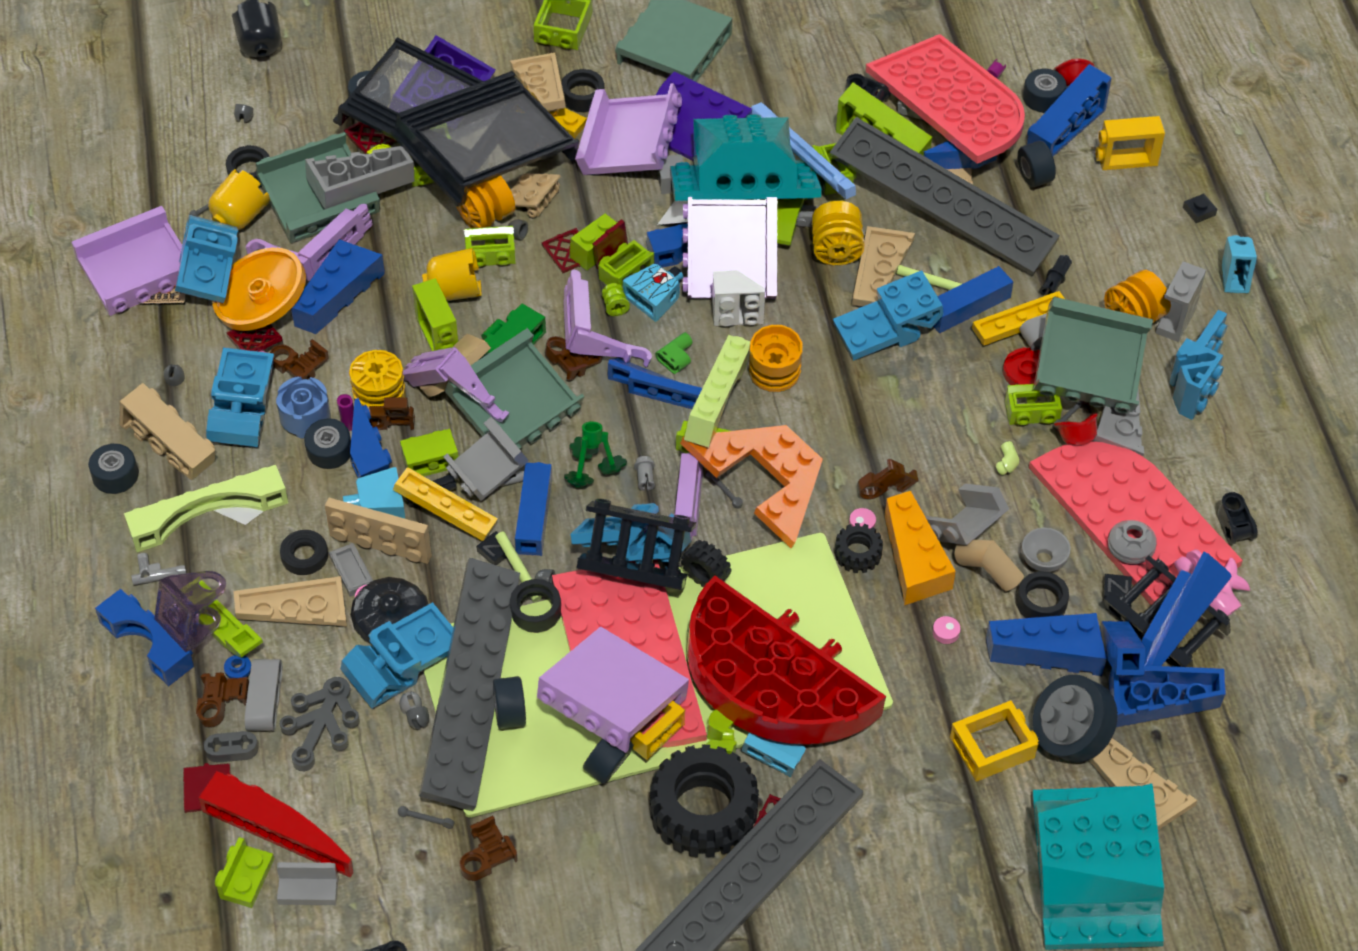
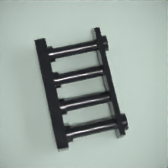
M595 499V501H591L586 506V511L596 514L590 550L586 553L583 552L578 557L577 569L682 590L686 585L688 575L681 573V569H679L685 531L692 532L696 528L697 522L690 521V517L684 515L669 517L611 505V501L606 499ZM606 515L622 518L616 556H613V558L603 557L600 552ZM632 521L648 524L643 557L639 564L628 562L629 559L626 558ZM659 526L674 529L669 563L665 569L656 568L655 564L652 563Z
M1150 555L1145 558L1148 572L1124 596L1120 595L1118 597L1111 591L1104 598L1106 610L1119 621H1129L1141 640L1176 579L1169 572V568L1160 559L1155 560ZM1158 578L1168 589L1144 613L1140 612L1138 614L1131 608V603ZM1209 605L1202 614L1209 623L1185 647H1176L1166 661L1173 667H1193L1192 654L1217 629L1228 636L1231 633L1230 619L1222 610L1218 609L1216 611Z

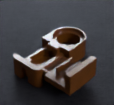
M558 336L550 337L547 340L544 351L546 357L553 364L558 363L567 372V380L575 379L576 375L579 377L584 376L586 368L601 363L603 356L572 353L569 349H566L565 339ZM551 347H560L562 351L553 350Z
M313 339L310 340V347L308 352H304V355L301 353L298 356L296 351L283 344L273 347L270 353L274 354L273 367L282 374L288 372L293 377H301L302 379L314 378L316 376L315 369L329 359L328 351ZM279 354L288 355V358L282 361L275 359Z
M384 397L383 406L368 407L371 417L380 418L369 420L372 428L377 427L378 430H388L390 424L410 425L411 430L414 429V408L412 406L409 408L407 397Z
M887 459L888 467L877 474L869 472L859 479L857 483L859 495L863 499H875L888 491V487L892 486L897 487V491L904 492L919 481L917 471L912 470L907 473L903 464Z
M222 672L215 673L213 677H211L210 673L201 675L200 678L204 683L203 698H198L196 714L203 726L215 727L222 722L225 713L224 700L229 702V699L237 698L238 701H242L244 706H246L249 687L247 677L226 679ZM210 708L217 709V713L213 717H203L206 710Z
M493 815L470 826L473 838H478L481 844L478 845V848L465 853L460 859L461 874L466 880H480L492 874L491 868L510 859H513L515 863L517 862V851L508 836H502L495 824ZM469 861H478L481 867L475 872H470L465 869V865Z

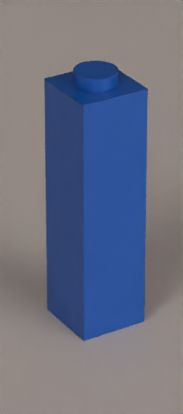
M998 266L937 296L943 305L944 315L933 327L940 334L1011 298L1013 280Z
M541 462L525 464L515 534L517 554L542 556L552 486L551 464Z
M1101 621V636L1106 658L1115 674L1144 675L1146 648L1129 621Z

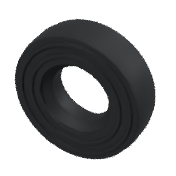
M295 531L289 534L280 546L281 561L284 567L291 573L297 575L313 574L319 571L328 559L327 543L315 531ZM308 545L314 549V554L308 559H298L294 556V551L300 546Z

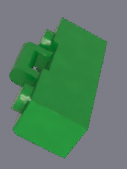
M521 303L508 314L506 322L497 319L481 334L482 339L491 347L481 358L526 328L534 335L531 341L534 345L546 333L545 316Z

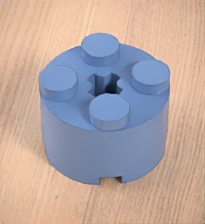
M294 377L279 387L276 404L280 423L284 429L295 434L296 437L304 438L305 432L311 424L321 419L331 418L327 390L318 379L310 377V380L301 377Z

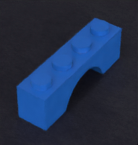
M119 589L95 607L99 623L116 639L127 635H138L152 642V647L147 655L151 671L168 687L194 667L191 657L193 652L185 642L180 643L177 641L171 629L167 626L162 627L150 610H143L139 601L132 594L128 596L123 590Z

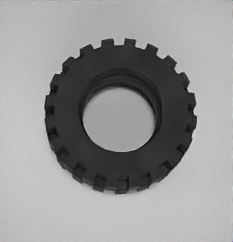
M702 744V748H695L694 745L685 747V751L682 753L680 750H677L671 754V760L664 759L659 765V770L655 771L652 777V785L650 786V815L653 820V826L658 834L662 833V840L667 845L673 843L674 850L683 853L684 850L689 851V856L698 857V854H706V858L715 857L716 852H721L724 855L730 852L731 846L734 845L735 847L753 828V824L756 823L759 797L756 776L751 773V767L747 762L740 763L741 757L734 752L731 754L726 753V748L718 746L717 749L710 748V745ZM711 787L724 793L730 800V804L718 813L698 815L683 808L678 799L683 793L692 788Z

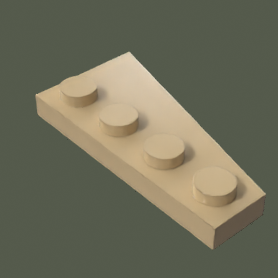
M555 53L510 61L511 69L524 87L547 111H557L561 108H566Z
M1113 738L1100 754L1089 760L1111 787L1143 786L1153 783L1158 830L1197 804V800L1190 794L1187 796L1178 790L1176 784L1169 779L1167 781L1163 779L1146 762L1144 764L1133 757L1131 751Z

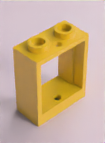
M1160 116L1104 120L1103 128L1098 134L1099 147L1095 149V157L1097 161H1100L1102 170L1158 166L1165 136ZM1146 139L1144 147L1112 150L1114 141Z
M1012 700L952 723L950 739L976 782L1032 760L1036 756L1039 745L1037 735L1033 730H1029L1025 723L1023 712L1019 708L1016 709ZM1007 719L1021 744L985 758L971 733Z
M671 701L661 710L665 715L644 735L638 731L630 738V741L634 744L633 750L646 760L685 725V709L674 701Z

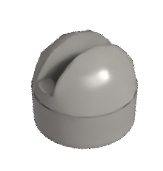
M413 691L404 693L400 698V709L405 715L409 709L422 706L420 696ZM412 699L415 706L410 707L408 700Z

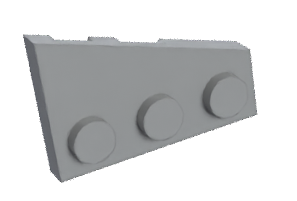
M1139 390L1137 392L1136 401H1139ZM1140 401L1134 411L1129 413H1119L1114 410L1115 408L1105 406L1097 427V436L1093 441L1129 449L1143 456L1144 446L1141 443L1142 427L1139 421L1141 413Z

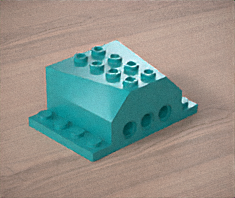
M751 114L747 115V118H737L736 115H724L720 119H694V165H690L687 162H679L675 166H670L675 201H688V197H692V200L821 198V186L815 171L803 160H795L790 144L789 117L761 118V115Z
M1153 783L1143 786L1033 790L1045 950L1163 946L1161 909L1164 880Z

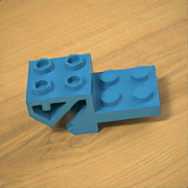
M189 215L179 258L180 266L175 291L224 303L237 245V227Z
M921 270L877 288L878 301L833 319V323L854 361L895 343L899 347H903L917 341L921 335L917 325L932 328L944 315L943 305Z
M1220 310L1216 312L1196 342L1186 338L1176 354L1169 381L1172 387L1175 386L1173 400L1178 413L1191 420L1194 419L1198 412L1202 413L1208 403V396H1214L1219 387L1217 380L1224 369L1221 366L1223 355L1219 353L1223 345V341L1220 339L1224 336L1228 325L1225 324L1227 313Z
M223 347L217 376L214 378L211 391L214 407L209 409L206 429V438L211 442L258 447L266 412V394L273 367L274 354Z
M654 503L637 504L631 508L654 514L659 512L658 506ZM606 517L602 542H606L607 545L618 544L622 518ZM595 518L585 519L570 534L572 544L590 547ZM632 521L626 556L629 559L628 561H635L637 564L642 561L646 539L644 531L648 527L647 523ZM658 527L653 559L669 562L674 529ZM685 531L682 551L691 542L690 532Z
M431 603L394 624L388 621L372 630L369 634V641L373 646L356 645L343 658L340 669L371 709L417 684L420 671L448 656L453 627L435 604Z

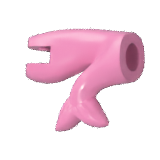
M1195 549L1188 552L1186 557L1182 556L1177 559L1174 565L1178 573L1182 569L1192 575L1202 553ZM1230 558L1225 566L1232 577L1210 604L1216 611L1220 609L1227 616L1242 606L1232 589L1250 591L1247 581L1237 575V564L1233 558Z

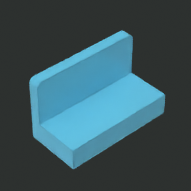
M752 733L748 734L742 747L744 753L789 777L792 776L806 750L805 746L801 744L778 742Z

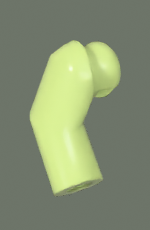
M1011 441L1001 445L1004 457L1002 461L996 464V469L1001 475L1013 472L1019 465V457Z

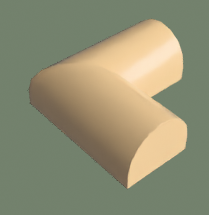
M972 540L968 545L957 544L955 548V559L961 566L983 567L1004 591L1015 588L1024 578V574L994 540Z

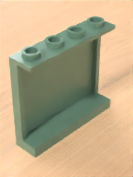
M650 0L648 8L640 13L634 26H630L624 39L617 43L615 49L617 64H621L628 57L670 74L675 71L697 82L731 37L732 18L686 0Z
M345 132L338 135H330L326 139L310 142L303 147L286 150L282 154L266 157L256 162V176L264 192L269 194L270 204L290 243L319 234L345 209L354 211L360 204H367L370 215L379 212L380 199L376 192L324 209L306 179L305 159L314 158V161L326 160V156L336 155V158L350 156L351 151L346 144Z
M1053 297L1048 305L1033 390L1040 391L1045 396H1063L1071 402H1079L1080 400L1090 402V405L1093 407L1102 408L1107 406L1115 408L1114 410L1119 413L1133 412L1139 405V401H1136L1146 338L1152 328L1153 319Z
M528 328L470 365L489 395L495 397L494 403L502 411L506 410L509 412V415L503 422H496L520 450L523 449L522 446L530 442L532 444L540 439L543 435L542 432L548 428L553 430L558 427L562 422L561 419L567 415L572 417L577 414L582 408L581 403L584 399L583 394L577 397L531 343L534 335ZM448 380L445 392L483 437L489 432L484 422L491 416L477 401Z

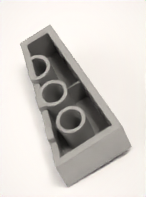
M402 146L376 149L371 154L354 152L350 153L349 157L336 158V155L326 156V160L314 161V158L305 159L306 179L324 209L373 192L379 194L414 182V162Z

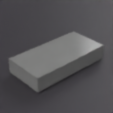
M354 543L329 552L330 559L338 575L341 576L342 583L350 597L355 595L358 588L373 581Z

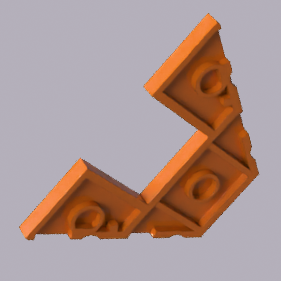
M787 425L717 432L709 448L686 441L684 437L682 438L680 444L716 478L747 456L752 455L784 485V488L760 504L754 511V514L790 548L794 546L823 458Z

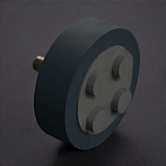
M1073 674L1056 679L1045 688L1034 708L1033 731L1037 735L1038 743L1045 751L1070 762H1084L1096 757L1107 747L1115 733L1118 718L1116 702L1107 688L1087 677Z

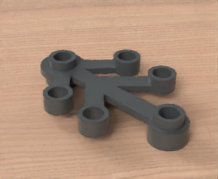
M333 677L328 679L324 683L323 689L309 695L297 693L292 696L291 704L296 712H303L308 706L324 701L321 708L296 718L287 715L280 720L281 731L286 735H291L297 729L313 723L303 745L296 748L292 753V762L296 770L304 772L313 768L315 764L313 749L325 726L331 736L332 747L338 751L347 748V734L340 730L332 713L337 704L342 712L344 726L353 728L359 724V714L355 709L351 708L347 699L350 694V685L346 679ZM340 687L338 690H332L333 688ZM297 701H304L301 705L295 704ZM349 716L355 717L353 720L346 719ZM287 723L293 724L291 727H284ZM337 739H344L342 743L335 742ZM301 755H307L305 758H299Z

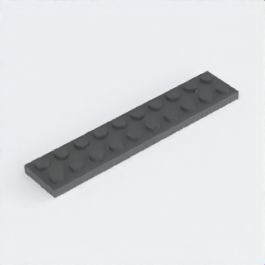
M857 117L830 151V157L1032 276L1059 240L1060 235Z
M470 557L466 563L419 792L420 797L473 811L476 807L495 709L493 680L501 678L512 619L509 602L511 593L518 586L519 572Z
M819 759L635 951H718L863 797V790Z

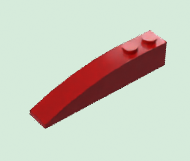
M216 771L199 796L203 813L313 862L335 863L337 872L349 878L353 875L351 858L327 834L305 816L264 792L259 786H250L241 782L232 774L225 775Z

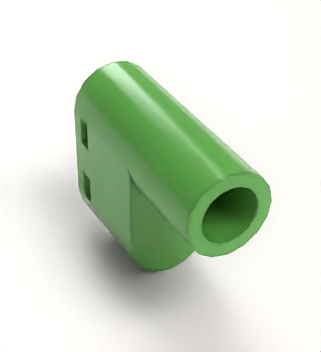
M685 332L655 352L656 359L671 373L676 374L691 363L689 355L684 351L693 344L691 337Z

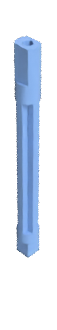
M762 102L751 106L752 114L761 115V118L778 117ZM789 127L792 151L845 199L855 196L856 186Z

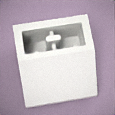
M738 270L713 271L712 309L714 326L763 324L765 288Z

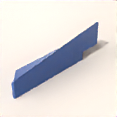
M621 358L610 359L608 362V379L628 384L629 393L693 409L702 390L701 387L678 382L631 362L626 363Z
M1203 552L1192 575L1182 569L1179 572L1142 639V643L1146 648L1145 666L1163 665L1231 579V573L1210 554Z

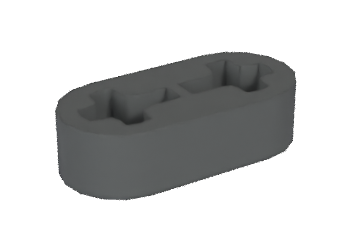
M248 731L213 734L204 742L206 757L212 762L248 760L256 756L259 749L256 736ZM244 742H249L247 749H242ZM215 745H221L219 751L214 752Z

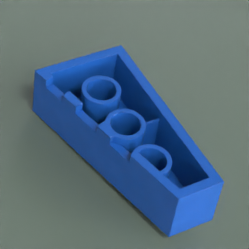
M1089 64L1042 117L1031 125L1027 132V144L1043 141L1049 147L1052 156L1056 155L1106 110L1112 77Z
M339 239L304 288L298 301L291 308L294 327L313 334L321 331L338 316L340 309L344 306L348 307L354 302L353 298L361 291L365 292L371 287L370 283L376 278L380 279L385 274L383 255Z
M1096 613L989 621L986 643L990 662L1020 666L1034 664L1041 666L1040 668L1051 670V667L1068 669V672L1079 673L1080 670L1092 672V675L1095 676L1103 675L1107 658Z
M1145 666L1144 675H1116L1112 668L1109 675V692L1112 694L1117 706L1118 718L1116 727L1220 708L1226 694L1224 669Z

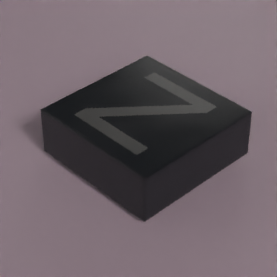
M497 531L476 546L477 552L493 565H498L507 558L495 538L498 534Z
M1105 574L1103 601L1111 591L1118 597L1120 595L1124 596L1132 587V576Z

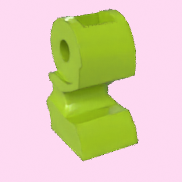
M714 710L709 716L707 738L710 741L706 745H710V748L717 749L718 746L726 748V753L728 754L735 753L737 742L735 741L734 730H732L733 722L718 710Z

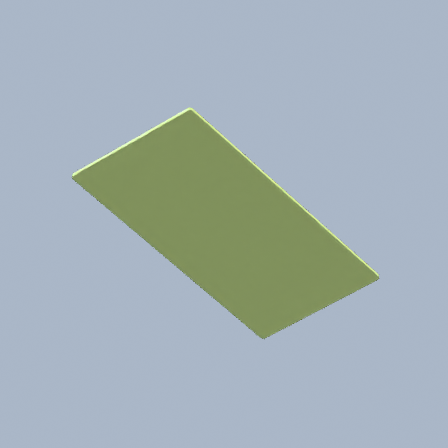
M823 533L797 538L792 548L785 542H780L726 556L728 558L726 561L730 562L732 571L724 581L776 619L787 609H792L793 611L789 616L796 612L800 621L791 629L817 648L823 647L829 639H835L832 646L838 641L842 647V652L834 660L886 695L883 710L892 707L893 700L828 541ZM684 566L679 567L681 573L689 574L683 569ZM687 575L686 585L682 590L665 588L707 733L708 719L715 709L706 701L695 684L687 659V641L691 613L703 587H701L700 583H695V579ZM548 599L520 606V610L529 616H539L548 612L551 609L552 603ZM561 617L555 626L547 631L538 633L527 632L519 628L513 621V618L511 619L501 678L515 676L521 678L525 699L526 725L500 729L497 725L494 709L477 804L473 811L463 809L466 817L471 818L602 784L583 769L586 759L602 738L537 698L539 677L570 652ZM447 657L423 670L435 713ZM733 724L732 730H734L737 749L743 747L750 732ZM707 738L706 741L659 748L648 760L632 749L626 760L608 782L659 769L664 759L671 760V754L677 750H680L682 753L685 751V747L692 745L695 748H702V744H706L710 740Z

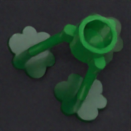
M590 421L582 425V437H576L574 443L569 445L573 457L579 459L577 472L570 471L569 474H564V478L574 487L582 488L587 484L594 483L593 478L583 473L585 459L590 460L592 455L598 454V447L601 442H603L607 457L603 458L602 463L598 464V469L601 470L602 474L618 473L621 467L627 465V460L622 458L621 455L613 457L608 442V432H602V425L598 422Z

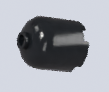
M246 0L237 6L238 10L232 13L240 49L246 55L253 58H262L273 54L281 43L276 6L270 1L267 4L260 3L259 0Z

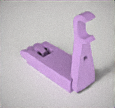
M360 204L354 211L345 209L298 253L291 251L304 266L307 281L311 280L339 239L355 245L372 226L367 204ZM253 239L247 243L246 250L250 254L257 249L281 247L274 246L261 239Z
M572 270L567 285L564 288L563 300L566 349L577 354L622 357L626 363L629 362L631 356L638 357L644 360L643 364L647 367L652 354L646 348L625 344L596 332H590L588 281L581 279V273L578 270Z
M456 347L425 352L419 356H414L411 360L412 363H408L405 366V370H403L404 380L408 381L413 387L446 382L449 379V381L477 401L496 421L503 422L509 415L508 411H502L494 403L495 397L489 395L466 358Z
M685 453L681 455L675 515L688 516L690 521L697 522L696 528L690 532L692 540L693 536H697L703 465L692 454Z

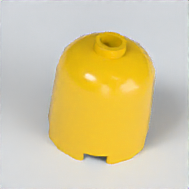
M234 169L209 199L208 207L213 216L212 221L235 226L238 230H241L269 204V194L267 192L265 194L262 193L258 188L261 183L252 175L243 170L237 173L236 169Z
M473 248L437 255L428 261L427 273L422 274L423 282L436 278L446 301L482 296L481 280L477 281L474 270H479Z

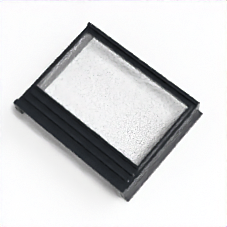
M396 37L395 42L347 100L338 107V114L333 119V122L342 126L350 116L394 139L390 133L391 130L395 129L399 112L483 81ZM512 97L422 131V133L454 168L466 178L478 172L502 141L498 131L499 117L504 113L516 112L518 99Z
M513 71L397 114L395 129L391 130L390 134L457 207L465 204L468 188L561 151L570 161L576 160L580 141L578 139L575 140L515 78L516 74Z

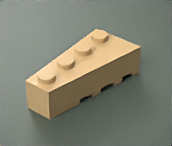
M142 383L120 400L119 425L125 430L129 427L135 432L134 437L142 442L146 439L152 451L156 454L167 455L168 463L190 480L196 478L215 462V447L212 442L207 438L203 439L190 422L182 420L177 410L171 405L167 406L153 388L149 389Z

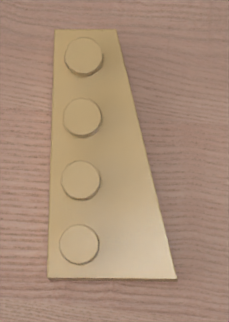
M867 226L864 252L861 255L852 305L866 306L878 301L877 288L891 283L899 265H901L914 241L915 233Z
M341 576L233 591L237 619L347 626Z

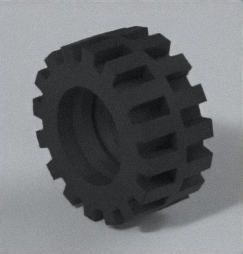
M855 523V526L852 527L849 524L846 526V530L842 528L840 534H837L835 558L836 561L839 560L838 564L841 567L845 565L846 571L853 569V573L858 574V570H861L862 573H867L868 568L872 571L875 569V565L878 566L880 563L883 539H881L879 532L876 533L874 527L869 529L868 524L860 526V523ZM852 544H863L870 550L856 553L848 547Z
M701 540L696 541L681 557V564L684 565L683 569L689 573L688 576L695 579V583H700L703 588L714 576L725 581L732 571L730 568L731 564L726 561L728 558L721 554L722 551L720 549L717 550L712 543L709 545L708 541L705 540L703 542Z

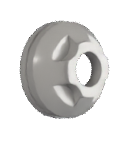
M1121 521L1112 528L1108 536L1110 552L1118 560L1125 563H1143L1148 555L1152 557L1156 550L1157 540L1154 531L1140 521ZM1136 529L1141 532L1142 536L1140 538H1131L1128 536L1127 531Z
M1037 528L1030 531L1024 537L1022 555L1026 563L1036 570L1044 572L1055 571L1066 564L1070 555V543L1061 532L1055 529ZM1047 553L1051 556L1052 560L1041 562L1038 560L1037 555Z

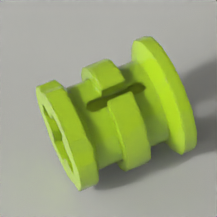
M611 283L605 286L602 290V296L607 313L610 316L625 314L630 308V303L626 299L622 285Z

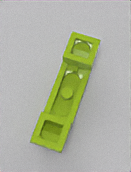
M807 198L777 200V243L791 246L796 232V223L804 200H807Z
M200 578L178 592L181 600L203 627L221 645L236 656L242 658L263 643L262 638L247 624L243 625L217 600L215 592Z

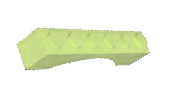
M728 335L689 415L684 440L709 448L729 395L736 381L742 378L747 367L750 355V341L739 336Z
M273 465L220 483L211 484L208 487L186 492L180 496L161 500L155 504L133 509L130 512L124 513L136 552H140L163 544L179 526L203 513L233 507L266 511L288 504L286 488L277 466Z

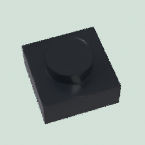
M1205 194L1188 199L1183 204V209L1195 223L1214 217L1217 213V208Z

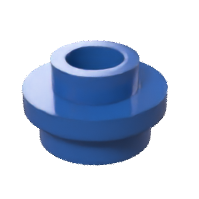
M236 655L229 657L224 664L225 674L229 678L248 677L251 672L250 659L246 656L240 658Z

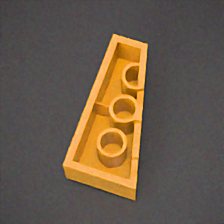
M911 490L887 498L884 517L894 552V561L899 574L898 579L903 592L904 606L952 590L956 571Z

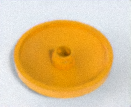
M284 248L260 249L242 257L231 266L224 303L212 301L214 312L224 325L239 331L255 330L275 322L285 315L300 298L306 282L304 266L294 253Z

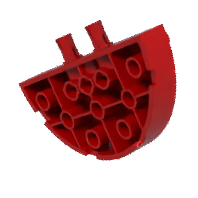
M714 576L704 586L697 597V602L691 613L687 641L689 669L695 684L706 701L715 710H718L731 720L733 724L752 734L778 742L819 744L840 740L856 734L882 716L886 695L834 660L842 652V647L838 641L832 646L835 639H829L819 649L791 629L800 621L796 612L789 616L793 611L792 609H787L776 619L717 576Z

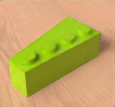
M852 83L838 99L836 133L843 135L857 117L923 156L924 151L931 149L932 136L855 83Z

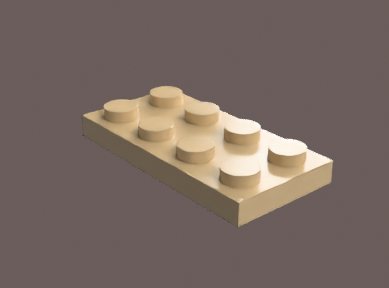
M328 498L325 504V511L331 537L339 541L356 543L363 548L377 549L388 555L405 557L413 562L429 563L432 553L428 525Z

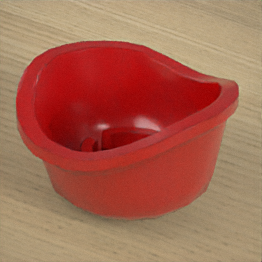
M1076 58L1061 63L1054 70L1064 77L1066 88H1068L1089 64L1092 66L1094 64L1089 60Z
M1098 413L1091 414L1082 422L1054 423V427L1058 429L1064 443L1072 446L1085 445L1093 441L1097 436L1096 418Z

